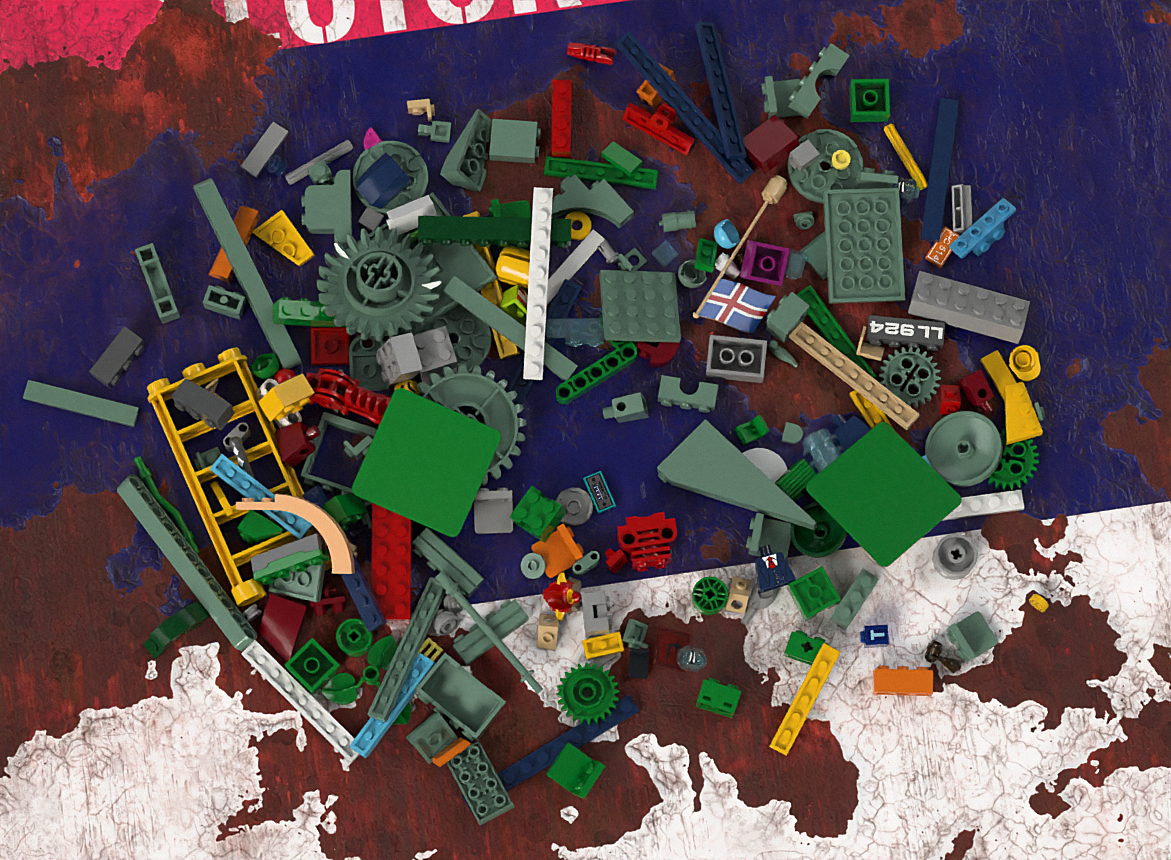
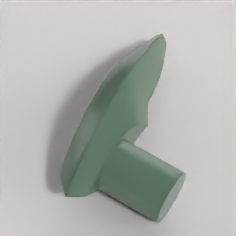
M776 341L770 342L768 347L776 357L792 364L795 368L798 366L787 350L779 346Z

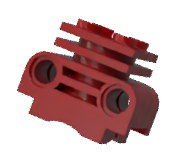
M664 512L654 513L647 517H626L625 525L617 527V539L619 549L625 555H631L632 570L636 569L637 572L647 571L648 567L656 566V569L666 568L671 563L670 548L674 546L677 537L675 518L665 519ZM669 534L671 538L667 539L664 538L662 535ZM625 540H632L633 543H632V544H626L624 541H625Z

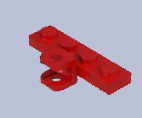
M632 103L626 108L623 120L686 156L691 151L695 141L694 138L671 126L676 117V110L665 103L660 105L654 115Z

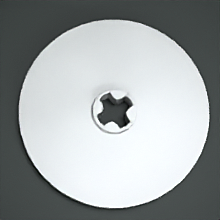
M754 448L742 453L773 483L787 471L782 458L771 450Z

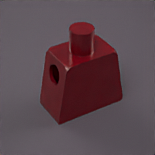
M981 369L957 381L972 407L979 405L984 415L994 410L989 399L994 397V394Z
M296 422L274 431L281 461L294 468L312 454L316 449L314 438L321 435L319 428L316 425L308 427L302 422Z

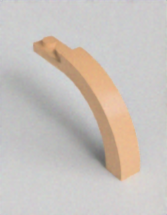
M275 494V502H273V498H261V502H254V498H242V502H236V510H282L306 519L321 533L328 546L332 561V573H355L353 553L345 533L334 518L318 505L300 497Z

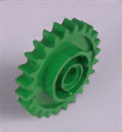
M586 662L585 667L578 664V669L571 667V673L564 672L566 679L560 678V682L563 685H557V689L561 692L556 694L557 697L561 698L558 700V705H563L561 711H567V718L573 716V722L580 719V725H582L586 720L588 725H590L592 720L598 724L599 718L605 721V714L612 715L610 709H616L613 703L619 702V698L615 697L619 695V690H615L618 687V683H612L615 680V676L609 677L610 670L603 672L602 665L597 669L596 663L589 667L588 662ZM591 690L593 695L587 698L583 696V692Z

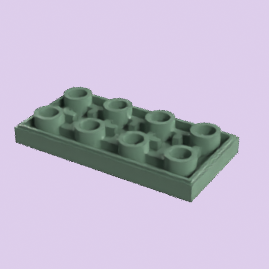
M480 741L471 744L446 762L480 826L515 807Z

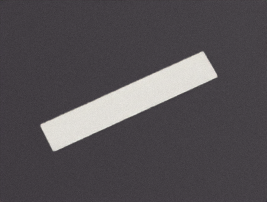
M595 230L589 233L548 279L547 305L556 296L564 280H570L596 251L597 246H600L599 244L605 240Z

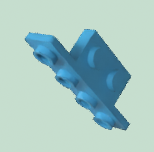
M1002 198L950 244V250L960 258H964L971 251L977 256L986 252L990 245L1003 237L1005 233L1003 222L1016 212V208L1006 199Z

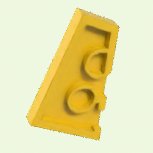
M283 210L252 231L253 234L299 267L315 256Z
M1024 382L1005 386L1006 445L1042 435L1043 430Z

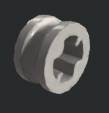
M257 604L252 605L243 612L242 615L247 617L248 622L253 621L262 613L261 610L257 609Z

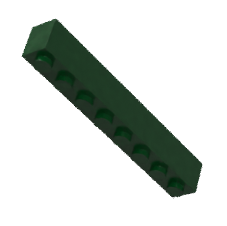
M418 216V243L422 242V245L430 246L433 243H441L443 246H451L452 243H460L461 246L479 244V246L488 247L491 244H498L499 247L517 245L522 248L531 245L532 218ZM551 218L550 245H555L556 248L571 246V219Z

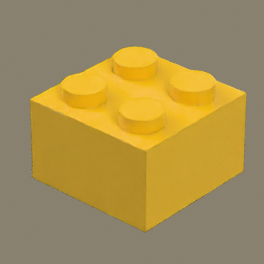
M302 373L272 387L258 403L270 422L276 419L281 421L288 416V413L296 414L303 409L302 406L310 402L309 398L314 394V391Z

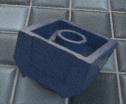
M387 153L383 154L356 181L357 190L371 206L380 209L411 185L410 178Z

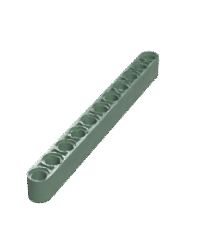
M212 178L193 185L196 196L270 347L279 360L281 369H291L300 365L301 359L284 324H273L274 304Z
M130 474L117 487V492L237 650L244 651L257 638L255 630L143 482L136 475Z

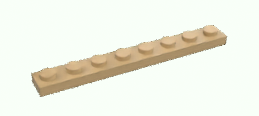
M803 322L789 335L791 340L904 429L908 430L919 418V413Z

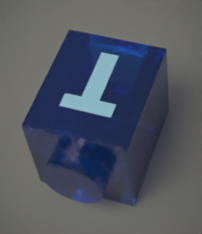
M888 625L864 626L863 631H860V643H864V648L887 647L889 645Z

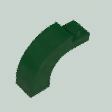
M197 601L178 611L149 634L150 637L143 645L154 659L159 658L176 640L186 633L199 628L210 615L201 603Z

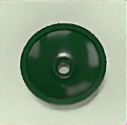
M818 502L803 507L802 509L816 522L817 527L813 530L791 523L790 535L795 547L802 554L814 558L826 557L836 552L843 545L847 537V531ZM821 532H825L824 536H819Z

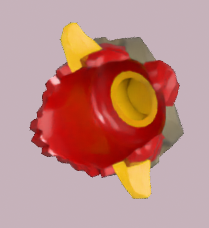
M560 573L557 581L544 589L542 594L550 609L556 611L557 619L562 621L565 613L571 614L580 611L581 581L572 577L566 580L565 573Z

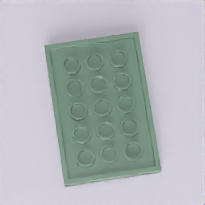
M899 188L823 190L829 304L905 301Z

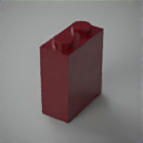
M774 115L745 136L743 143L746 155L766 174L789 157L790 152L800 145V137L795 130L791 131L784 119L780 120Z

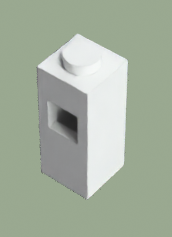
M427 195L387 211L389 219L386 220L390 231L393 228L397 229L398 236L418 228V216L438 215L432 200Z

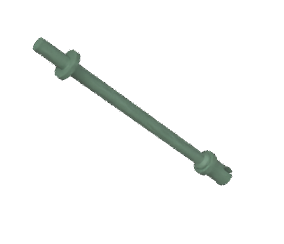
M445 570L440 572L435 579L446 590L445 593L454 596L522 675L520 682L522 683L526 680L534 691L539 694L543 688L532 676L535 671L533 669L528 671L460 593L459 584L457 582L454 583Z

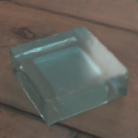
M664 241L652 252V255L663 267H666L678 256V253L667 241Z

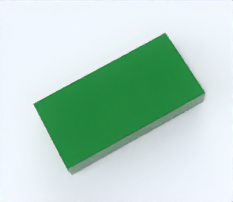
M614 141L601 152V157L629 176L642 166V160Z

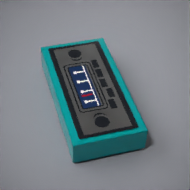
M601 471L583 478L598 514L616 507Z

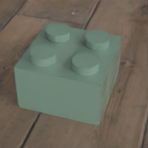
M793 292L789 296L786 294L779 302L778 309H773L767 316L768 319L766 321V331L783 344L805 319L810 307Z

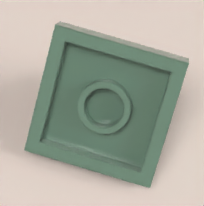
M436 712L406 737L428 764L433 762V756L458 739L443 717Z

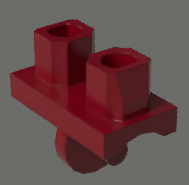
M324 583L321 595L325 594V596H321L320 602L310 601L315 615L326 614V604L333 605L334 613L344 612L345 593L329 595L330 593H337L336 587L329 588L328 583Z

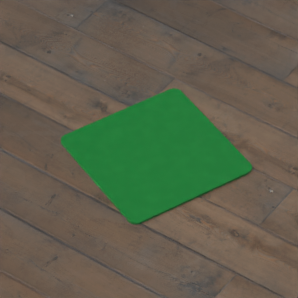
M398 388L391 397L353 483L352 491L358 497L447 536L455 537L461 531L500 442L501 434L494 428L406 389Z
M886 422L878 423L806 485L807 492L882 567L890 566L955 510L962 501L961 496Z

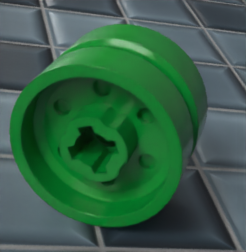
M716 577L700 579L695 584L692 592L694 608L704 615H715L722 611L728 598L726 585ZM709 593L713 596L711 599L707 597Z
M353 618L344 621L339 626L336 640L344 654L350 657H360L365 655L372 647L373 635L372 632H368L364 621ZM357 635L358 638L353 641L351 638Z

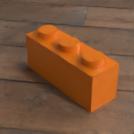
M878 666L877 669L873 670L872 695L931 696L933 694V670H928V667H916V670H909L908 666H898L897 669H889V666Z

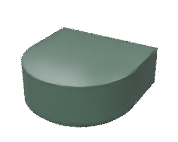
M786 422L781 442L789 444L800 442L803 436L801 427Z

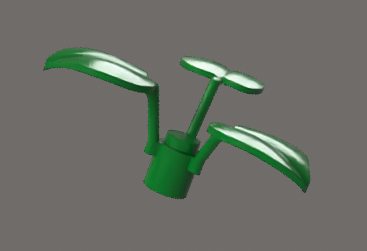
M390 635L382 638L370 648L367 659L371 666L364 669L363 677L360 678L361 680L357 685H355V679L352 675L339 673L332 677L322 689L324 696L336 704L347 705L357 699L356 689L364 681L368 685H377L379 689L380 668L388 670L398 648L393 636ZM409 702L392 725L407 724L411 717Z

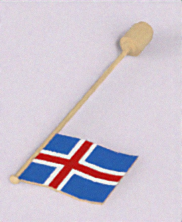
M775 175L764 188L762 196L765 203L696 313L693 312L694 318L704 317L719 321L739 331L754 333L776 296L763 294L741 283L721 278L768 203L777 204L787 189V181L781 176Z

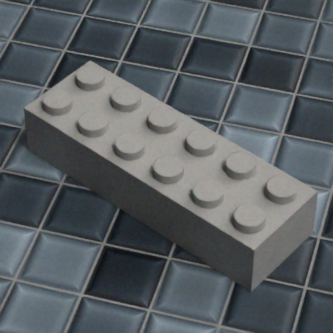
M919 271L908 314L937 322H944L951 326L1018 344L1024 330L1030 301Z

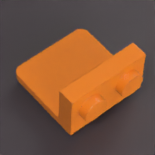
M564 523L557 527V531L552 533L545 543L540 540L531 547L533 553H538L545 559V573L549 578H553L566 571L583 558L582 554L584 551L579 543L575 544L572 539L575 536L571 528H566Z

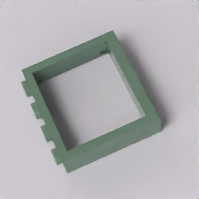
M324 412L318 426L321 435L314 438L316 449L307 457L301 478L305 484L309 486H315V484L322 486V489L332 493L334 490L340 492V495L353 493L352 488L310 475L327 426L330 425L364 437L369 436L371 439L374 438L377 429ZM361 498L363 504L370 502Z

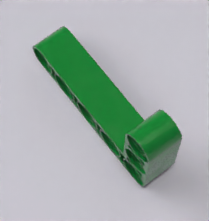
M601 315L599 327L604 334L603 315ZM608 340L614 351L560 384L556 389L557 401L561 404H568L634 363L637 358V348L632 341L617 342L615 340ZM626 350H630L634 355L626 357L623 353ZM610 360H614L618 365L616 367H609L607 363ZM594 370H598L602 375L600 377H593L591 373ZM579 380H582L586 383V385L582 388H579L575 385V383ZM566 390L570 394L568 397L563 398L559 393Z

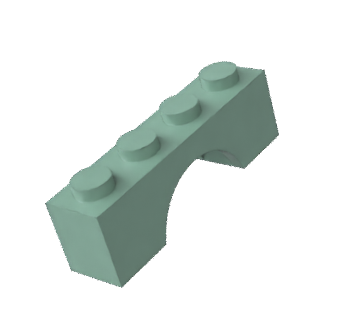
M832 43L828 48L823 47L818 55L821 59L818 63L813 62L808 70L811 72L810 75L803 77L799 83L801 88L799 91L795 90L789 98L792 102L788 107L807 119L821 99L816 92V79L823 75L836 76L850 55Z
M153 243L135 249L162 324L180 318Z

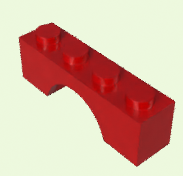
M553 80L552 157L570 159L572 80Z

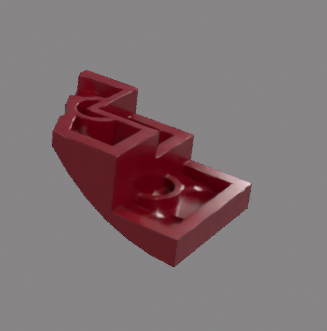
M270 594L259 634L288 662L293 655L301 624L308 607Z

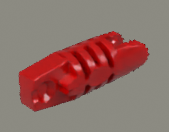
M569 42L567 55L581 60L585 59L586 61L613 65V57L616 55V50L602 46L597 47V45H586V43Z

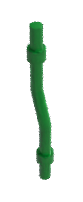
M141 456L136 457L134 461L140 471L139 475L142 481H145L150 493L158 504L174 517L183 537L198 555L200 551L194 542L195 537L192 531L188 530L180 512L159 494L151 478L153 475L150 469L146 468Z

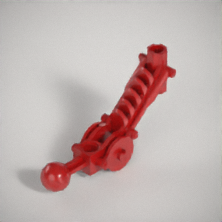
M288 368L281 369L274 375V380L281 384L296 377V374ZM319 368L317 374L308 372L306 375V379L314 391V394L309 398V404L316 402L324 408L341 410L340 412L343 415H347L349 411H352L380 425L391 397L377 394L358 386L360 383L358 379L352 380L339 370ZM338 389L345 391L344 397L336 393Z

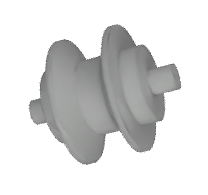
M447 595L445 597L444 607L448 611L456 614L463 610V607L454 596Z

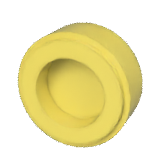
M837 150L831 159L832 165L839 170L846 169L851 161L850 154L845 150Z

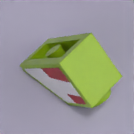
M517 284L503 292L501 308L509 316L526 327L528 294Z

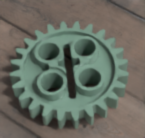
M902 347L901 353L895 350L894 357L889 354L887 357L889 361H883L885 367H880L879 369L883 374L878 376L879 379L883 380L880 384L907 405L913 404L917 408L918 402H920L924 406L925 399L930 402L932 399L930 395L935 396L937 392L934 389H939L940 387L939 384L935 383L941 380V377L936 376L940 373V370H934L937 362L931 364L933 357L926 358V351L921 355L919 354L920 348L913 352L912 347H910L908 352H906L904 347ZM902 362H909L911 364V368H904L902 366ZM919 364L912 379H910L904 391L901 392L900 388L905 383L906 378L910 375L915 365ZM918 372H925L927 374V378H920L918 376ZM898 377L901 383L894 384L891 378ZM908 388H916L917 394H910Z

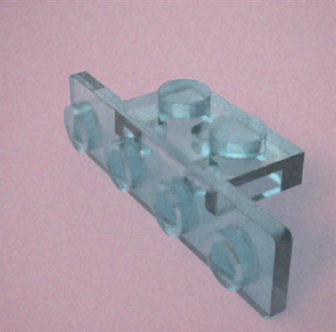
M603 318L547 319V338H566V345L570 344L573 347L581 346V344H589V346L593 347L604 344Z

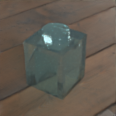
M793 249L789 250L785 269L787 278L797 280V278L802 277L808 256L807 253Z

